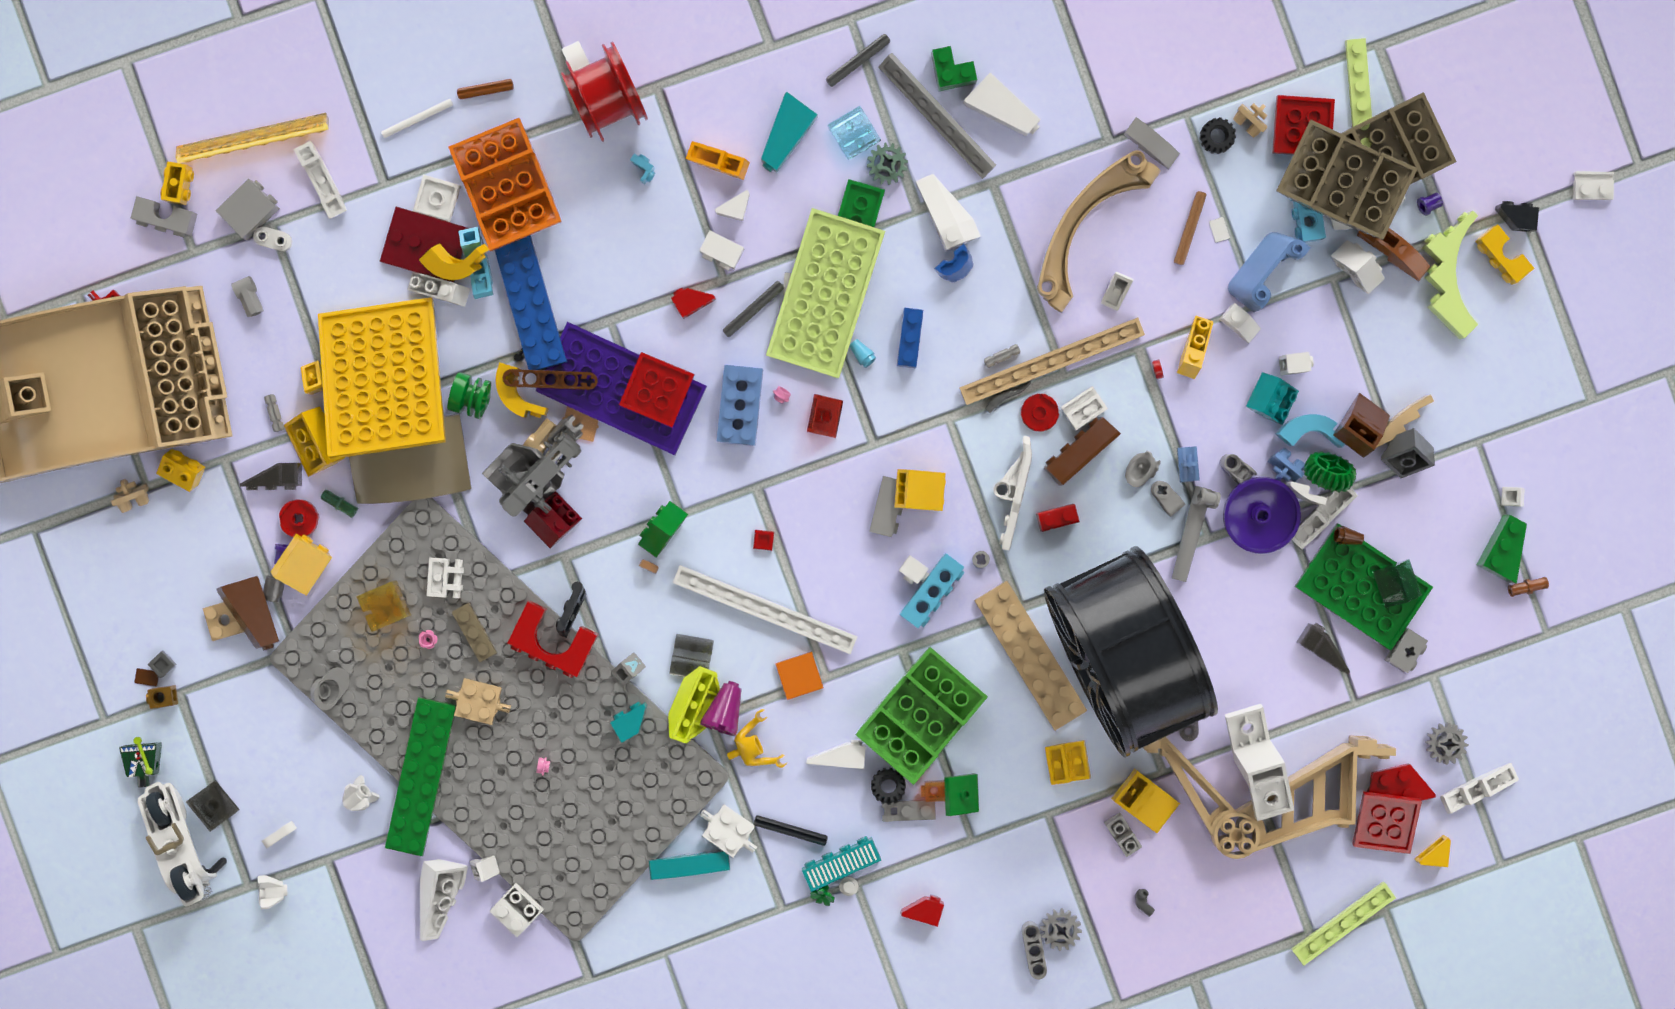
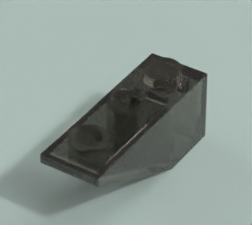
M277 463L240 483V487H246V490H258V486H265V490H277V486H284V490H296V486H302V463Z

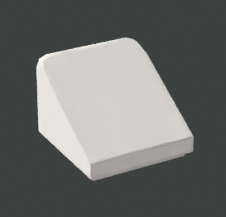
M1502 487L1501 506L1524 507L1525 488Z

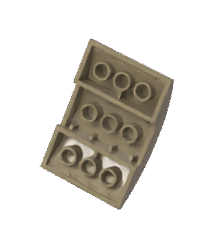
M1424 92L1341 133L1362 144L1361 139L1368 138L1371 143V149L1380 153L1383 152L1418 168L1411 184L1457 162ZM1370 123V126L1367 130L1360 129L1361 127Z
M1310 120L1276 191L1332 220L1383 240L1418 168L1383 152L1380 153L1347 138L1346 135Z
M460 414L444 416L445 443L349 456L357 504L412 501L472 489Z

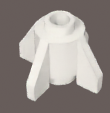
M362 775L357 777L353 784L349 783L344 789L342 802L347 810L363 811L369 807L370 803L380 798L379 794L371 792L364 785L365 781Z
M266 875L258 876V903L261 906V910L270 909L284 900V896L288 895L287 884L283 885V881Z

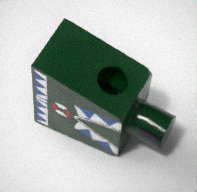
M162 742L141 744L149 767L153 770L151 775L158 774ZM137 744L119 747L126 776L137 777L138 787L150 786L149 776L151 775L145 773L146 768Z

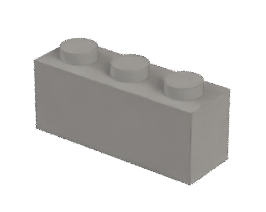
M883 476L869 532L888 537L897 534L899 523H896L897 515L901 516L903 508L894 507L897 479Z

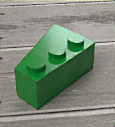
M1503 514L1476 565L1509 583L1517 584L1527 523L1512 515Z

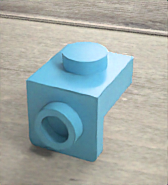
M634 154L630 161L645 171L640 179L641 183L645 185L647 181L651 182L655 176V172H653L655 168L649 163L650 160L642 154L639 156Z

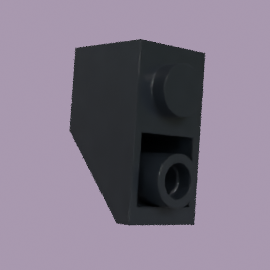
M1502 201V204L1495 206L1496 212L1512 231L1530 233L1537 231L1539 207H1533L1532 203L1514 205L1512 201Z

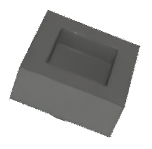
M161 651L147 665L160 678H163L177 664L164 651Z

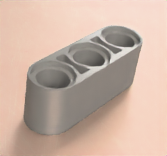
M1027 921L1022 925L1021 932L1028 969L1034 979L1041 980L1047 974L1041 934L1035 922ZM1033 927L1036 929L1035 933L1031 936L1027 935L1026 930ZM1037 946L1039 951L1037 954H1030V948ZM1036 965L1043 967L1040 973L1033 972V968Z

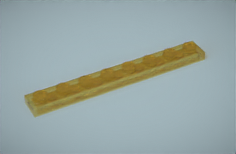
M321 113L176 146V160L178 163L191 162L196 159L209 158L218 154H228L231 151L245 150L271 142L303 137L311 133H321L329 130V118L327 113Z

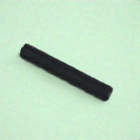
M756 815L754 825L822 846H825L828 840L827 835Z

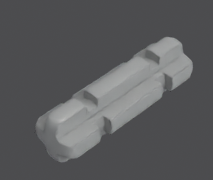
M1014 344L1009 349L1006 348L993 354L992 357H986L984 363L987 368H990L995 363L998 364L1011 358L1012 355L1020 354V348L1017 344Z
M275 395L265 396L264 400L265 404L268 405L269 418L273 422V431L279 432L284 430L283 422L280 421L282 418L278 404L276 405L275 403L277 402Z

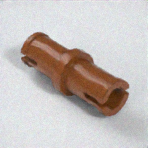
M1547 577L1534 580L1526 579L1521 583L1508 585V593L1511 597L1525 593L1529 595L1533 591L1548 589L1549 581Z

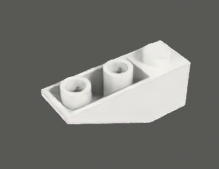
M412 272L407 288L409 291L463 307L466 306L470 292L468 287Z

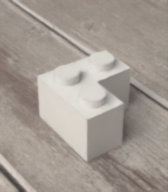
M1346 240L1331 255L1336 266L1349 274L1354 284L1367 294H1370L1385 279L1381 272L1383 270L1382 267L1375 261L1377 259L1376 256L1370 251H1364L1356 242L1353 244Z

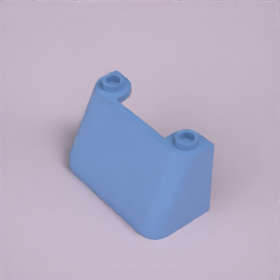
M1277 232L1269 233L1228 284L1229 293L1252 312L1263 309L1271 298L1270 290L1263 284L1280 261L1282 262L1287 258L1300 259L1306 255L1311 247L1299 239Z

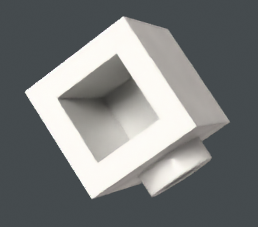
M911 555L907 557L899 568V571L904 574L903 579L910 584L914 582L918 584L920 581L923 583L929 575L927 572L929 568Z

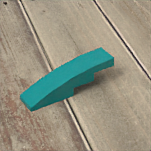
M723 851L692 855L684 854L648 860L650 880L730 870L729 855Z

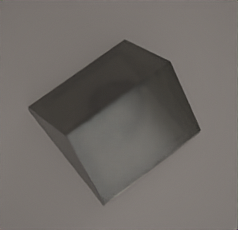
M216 780L186 801L210 832L217 829L240 810Z

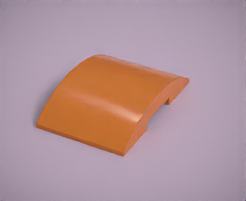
M520 118L448 146L476 213L477 221L490 249L489 251L562 222L540 163Z

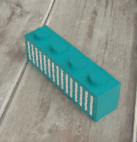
M864 836L858 839L857 843L852 846L846 844L840 847V851L834 854L828 852L822 855V859L816 862L814 859L804 864L805 867H802V872L811 892L882 861L873 838Z

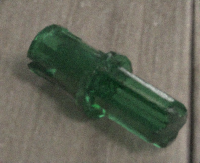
M327 489L321 494L323 501L335 507L336 511L339 510L345 513L350 518H353L359 509L344 500V497L340 498Z

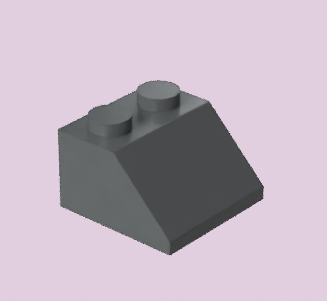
M1412 428L1395 436L1382 454L1381 460L1396 475L1404 478L1435 466L1434 447L1415 428Z

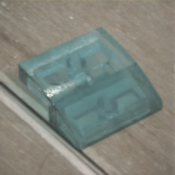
M861 106L827 125L848 160L881 141Z

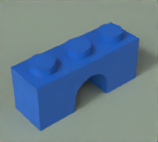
M904 307L897 366L915 369L917 367L924 310Z

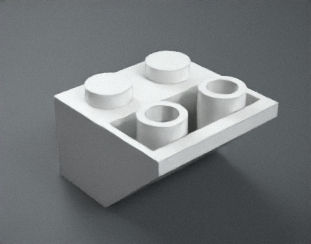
M515 883L489 912L512 934L518 937L544 909Z

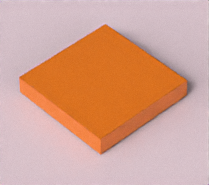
M812 651L775 663L787 700L824 688Z

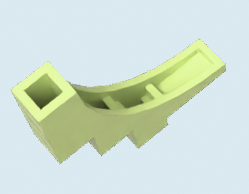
M1474 211L1463 212L1456 219L1458 223L1454 227L1452 225L1449 226L1443 234L1439 232L1435 235L1433 233L1424 240L1426 244L1422 247L1436 262L1427 270L1428 274L1424 278L1439 292L1430 299L1431 304L1427 308L1459 340L1466 338L1478 326V323L1469 314L1461 299L1456 276L1457 255L1462 239L1470 225L1478 217Z

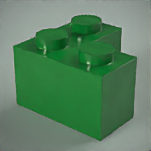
M951 46L932 50L931 57L938 92L977 83L974 61L955 65Z
M671 501L666 506H660L656 512L658 516H652L646 524L649 528L645 527L639 535L642 539L638 545L656 558L688 516L685 511Z

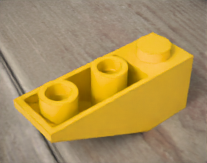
M1195 316L1177 369L1178 374L1195 379L1204 361L1213 321Z

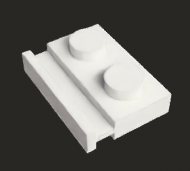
M1573 172V200H1614V172Z
M1093 386L1060 407L1075 430L1108 409Z

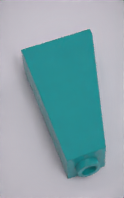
M788 92L784 94L761 157L762 166L769 172L774 170L777 173L818 118L817 113Z

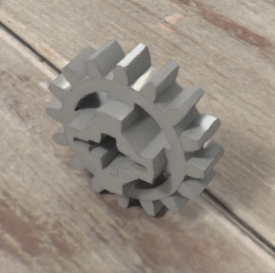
M1448 722L1445 723V727L1440 723L1438 724V729L1432 727L1433 734L1427 733L1430 740L1425 741L1426 744L1430 745L1426 749V751L1432 752L1430 757L1436 758V762L1439 763L1443 760V763L1446 765L1449 764V760L1453 764L1456 763V758L1462 760L1461 753L1467 754L1464 747L1469 746V744L1464 742L1468 738V736L1462 735L1464 730L1458 729V725L1455 724L1451 727V724ZM1452 732L1457 736L1458 740L1454 739ZM1448 741L1454 743L1446 746L1440 744ZM1436 747H1439L1442 755L1437 752Z
M1063 908L1060 909L1059 913L1055 909H1053L1052 915L1046 913L1048 919H1042L1041 921L1045 925L1040 926V930L1044 931L1041 937L1046 938L1045 944L1051 943V949L1057 946L1059 951L1064 946L1066 950H1069L1068 945L1070 944L1076 946L1074 940H1080L1077 933H1082V930L1077 928L1081 925V922H1075L1078 917L1076 915L1071 916L1070 910L1064 913ZM1063 917V918H1065V919H1064V920H1057L1056 918ZM1050 923H1051V924H1052V931H1051L1050 934H1049V933H1048V928H1049V925H1050ZM1056 924L1064 929L1065 934L1060 931L1058 932ZM1073 925V933L1070 935V928ZM1058 939H1065V941H1062V942H1058L1057 940H1058Z

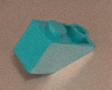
M639 701L631 705V710L625 714L621 711L613 716L614 720L610 723L621 743L640 732L647 708L646 702L641 704Z

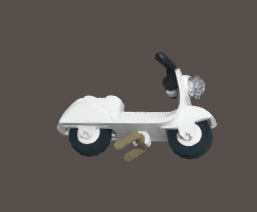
M156 782L145 789V794L138 797V805L148 833L146 840L155 854L166 886L171 892L178 894L184 906H190L210 897L212 888L209 887V880L217 877V872L227 863V859L224 857L220 858L210 869H206L204 865H201L185 821L187 817L186 808L179 792L171 783L163 785L161 782Z

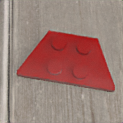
M1409 763L1371 772L1370 786L1367 792L1420 798L1421 801L1436 797L1433 790Z

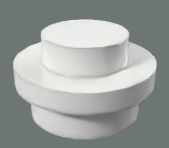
M850 876L844 877L839 884L841 893L846 896L854 895L858 891L857 880Z

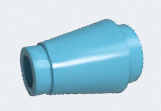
M858 339L850 344L849 347L860 366L863 365L866 368L876 360L875 353Z

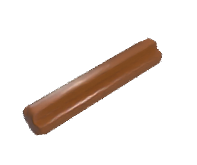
M512 79L458 88L457 96L459 99H466L514 89Z

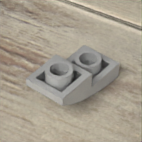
M1120 812L1104 822L1126 857L1142 848V845Z

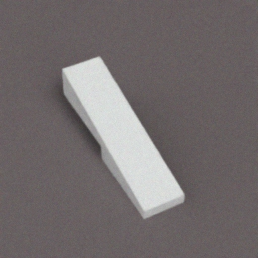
M1352 488L1346 492H1331L1326 497V505H1318L1300 523L1298 531L1292 540L1301 549L1306 547L1341 511L1358 497V494Z

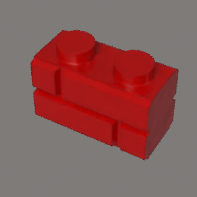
M1075 504L1036 513L1040 532L1080 522Z

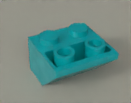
M1262 372L1246 407L1271 421L1283 425L1299 391L1281 378Z

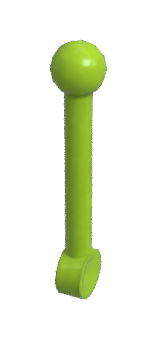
M135 737L133 742L138 746L146 768L145 773L151 775L153 770L149 767L141 745L142 738Z

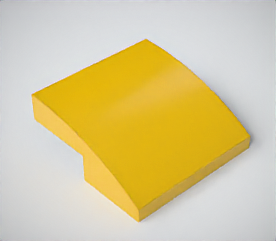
M1085 740L1045 747L1051 785L1091 778Z

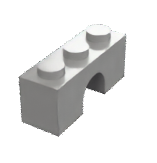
M136 196L130 218L136 220L137 225L147 227L150 224L155 226V230L165 233L168 229L174 231L173 235L183 238L185 234L192 236L197 213L173 207L172 214L168 218L162 219L159 215L160 203Z

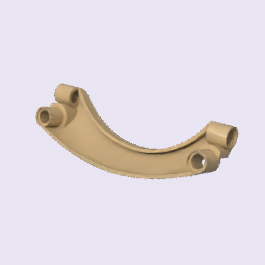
M1132 151L1095 177L1073 200L1058 223L1045 253L1037 286L1038 293L1055 310L1062 313L1073 298L1068 278V255L1072 239L1082 220L1094 207L1114 195L1130 190L1150 188L1161 172L1157 166L1145 159V155L1141 151ZM1132 156H1137L1140 159L1139 165H1134L1131 162ZM1042 283H1050L1051 291H1043Z

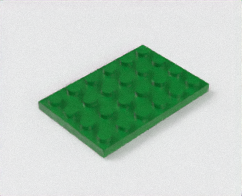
M1336 523L1294 587L1391 651L1433 589V586L1365 541H1363L1362 545H1339L1333 539L1336 527H1341L1340 524Z

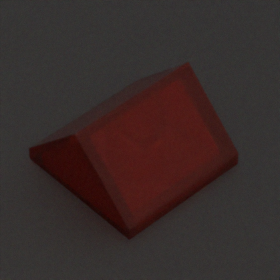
M814 394L807 433L836 438L843 400Z

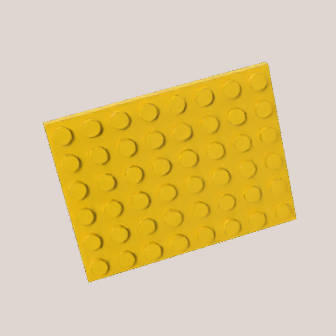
M432 297L318 314L328 458L336 459L445 443L434 301Z

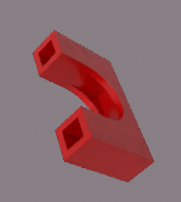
M527 601L507 642L511 645L510 648L519 653L521 651L528 653V657L535 661H539V659L545 661L547 667L554 670L559 668L563 670L564 675L570 678L578 677L599 634L581 626L567 651L560 654L549 653L540 646L537 639L538 627L547 608L532 601Z

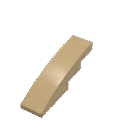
M1431 394L1425 395L1395 415L1387 423L1384 435L1377 447L1393 440L1397 434L1405 432L1404 425L1421 417L1418 409L1434 402Z

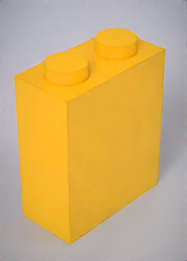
M897 469L894 507L943 511L946 473Z
M296 534L270 572L275 579L307 596L332 559V556L329 554V549L324 545L319 544L317 546L312 543L313 540L304 534L301 537Z

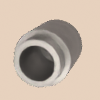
M272 574L266 576L263 593L266 601L279 602L280 598H282L285 584L275 579Z

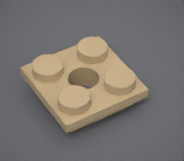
M224 602L202 608L212 641L244 632ZM224 614L230 619L228 625H224L221 622V617Z

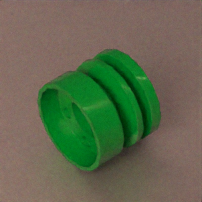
M458 372L450 390L447 409L461 414L465 407H467V416L471 417L474 413L475 418L481 419L490 402L491 381L485 380L482 385V379L477 378L474 385H472L471 375Z

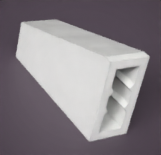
M991 72L963 101L966 107L1024 136H1027L1029 133L1033 135L1040 127L1038 123L1041 119Z

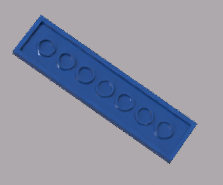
M531 235L495 249L528 369L543 370L567 363Z

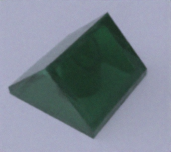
M1410 559L1372 571L1385 608L1409 603L1422 595Z

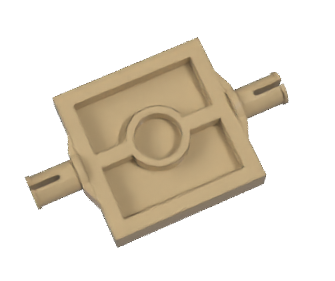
M464 678L459 692L447 690L446 693L448 694L445 696V698L456 700L457 706L454 716L493 725L494 717L498 711L510 713V710L503 707L511 709V705L500 703L502 687Z

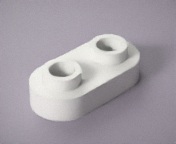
M259 227L253 234V239L258 245L285 252L293 244L292 237L289 234L268 227ZM265 233L266 237L261 240L260 234ZM284 238V243L280 245L279 239Z

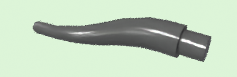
M1031 381L1017 389L997 394L985 409L991 413L1004 400L1024 391L1031 384Z

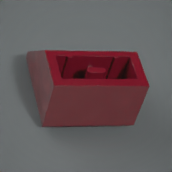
M556 491L544 500L551 507L547 514L539 507H536L524 520V523L550 549L583 519Z

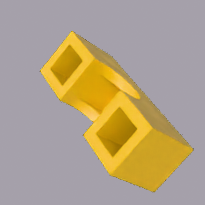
M1497 224L1487 230L1475 242L1478 244V250L1488 256L1490 259L1489 263L1495 269L1498 268L1502 273V279L1506 283L1513 285L1522 280L1535 268L1523 254L1517 255L1512 260L1504 256L1502 249L1510 238Z

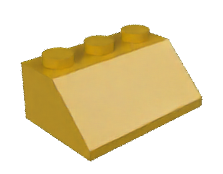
M320 406L301 412L284 424L285 430L308 477L337 464L345 458H328L325 413Z

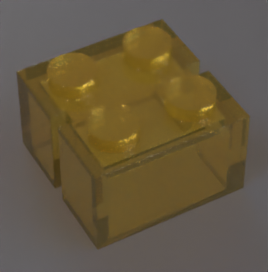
M397 580L356 596L362 611L367 612L371 610L372 614L365 616L371 632L412 616L406 601H401L400 597H403Z

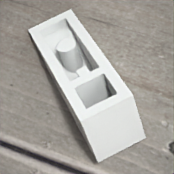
M851 740V743L846 742L808 757L806 764L864 769L866 744H862V740Z

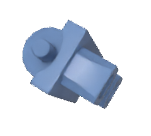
M1197 446L1177 448L1180 482L1200 481Z
M1286 448L1281 449L1268 460L1274 466L1272 470L1277 473L1275 479L1281 480L1283 478L1287 482L1289 480L1296 482L1299 478L1303 477L1305 463L1299 459L1291 463L1288 460L1291 452Z

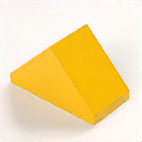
M319 360L302 366L301 374L304 392L313 395L323 391L322 369Z
M1442 835L1415 857L1414 860L1421 865L1448 867L1451 840L1449 837Z

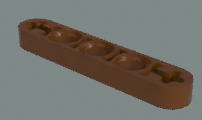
M509 369L504 372L502 377L503 382L510 387L591 390L598 383L596 375L591 372ZM512 372L514 376L520 377L519 372H523V384H519L520 380H513V383L510 384L509 380H506V376H509ZM533 373L536 375L537 379L534 384H528L525 381L527 374ZM553 374L556 377V382L553 385L546 384V375ZM567 375H573L576 381L574 385L567 386L564 383V378ZM577 375H582L581 379H587V376L590 375L595 380V383H591L590 387L587 386V383H581L582 386L577 387L579 381Z

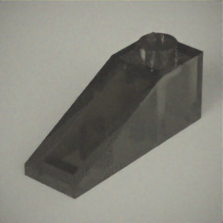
M1316 622L1314 625L1308 623L1296 643L1348 675L1350 670L1330 636L1324 632L1325 628Z

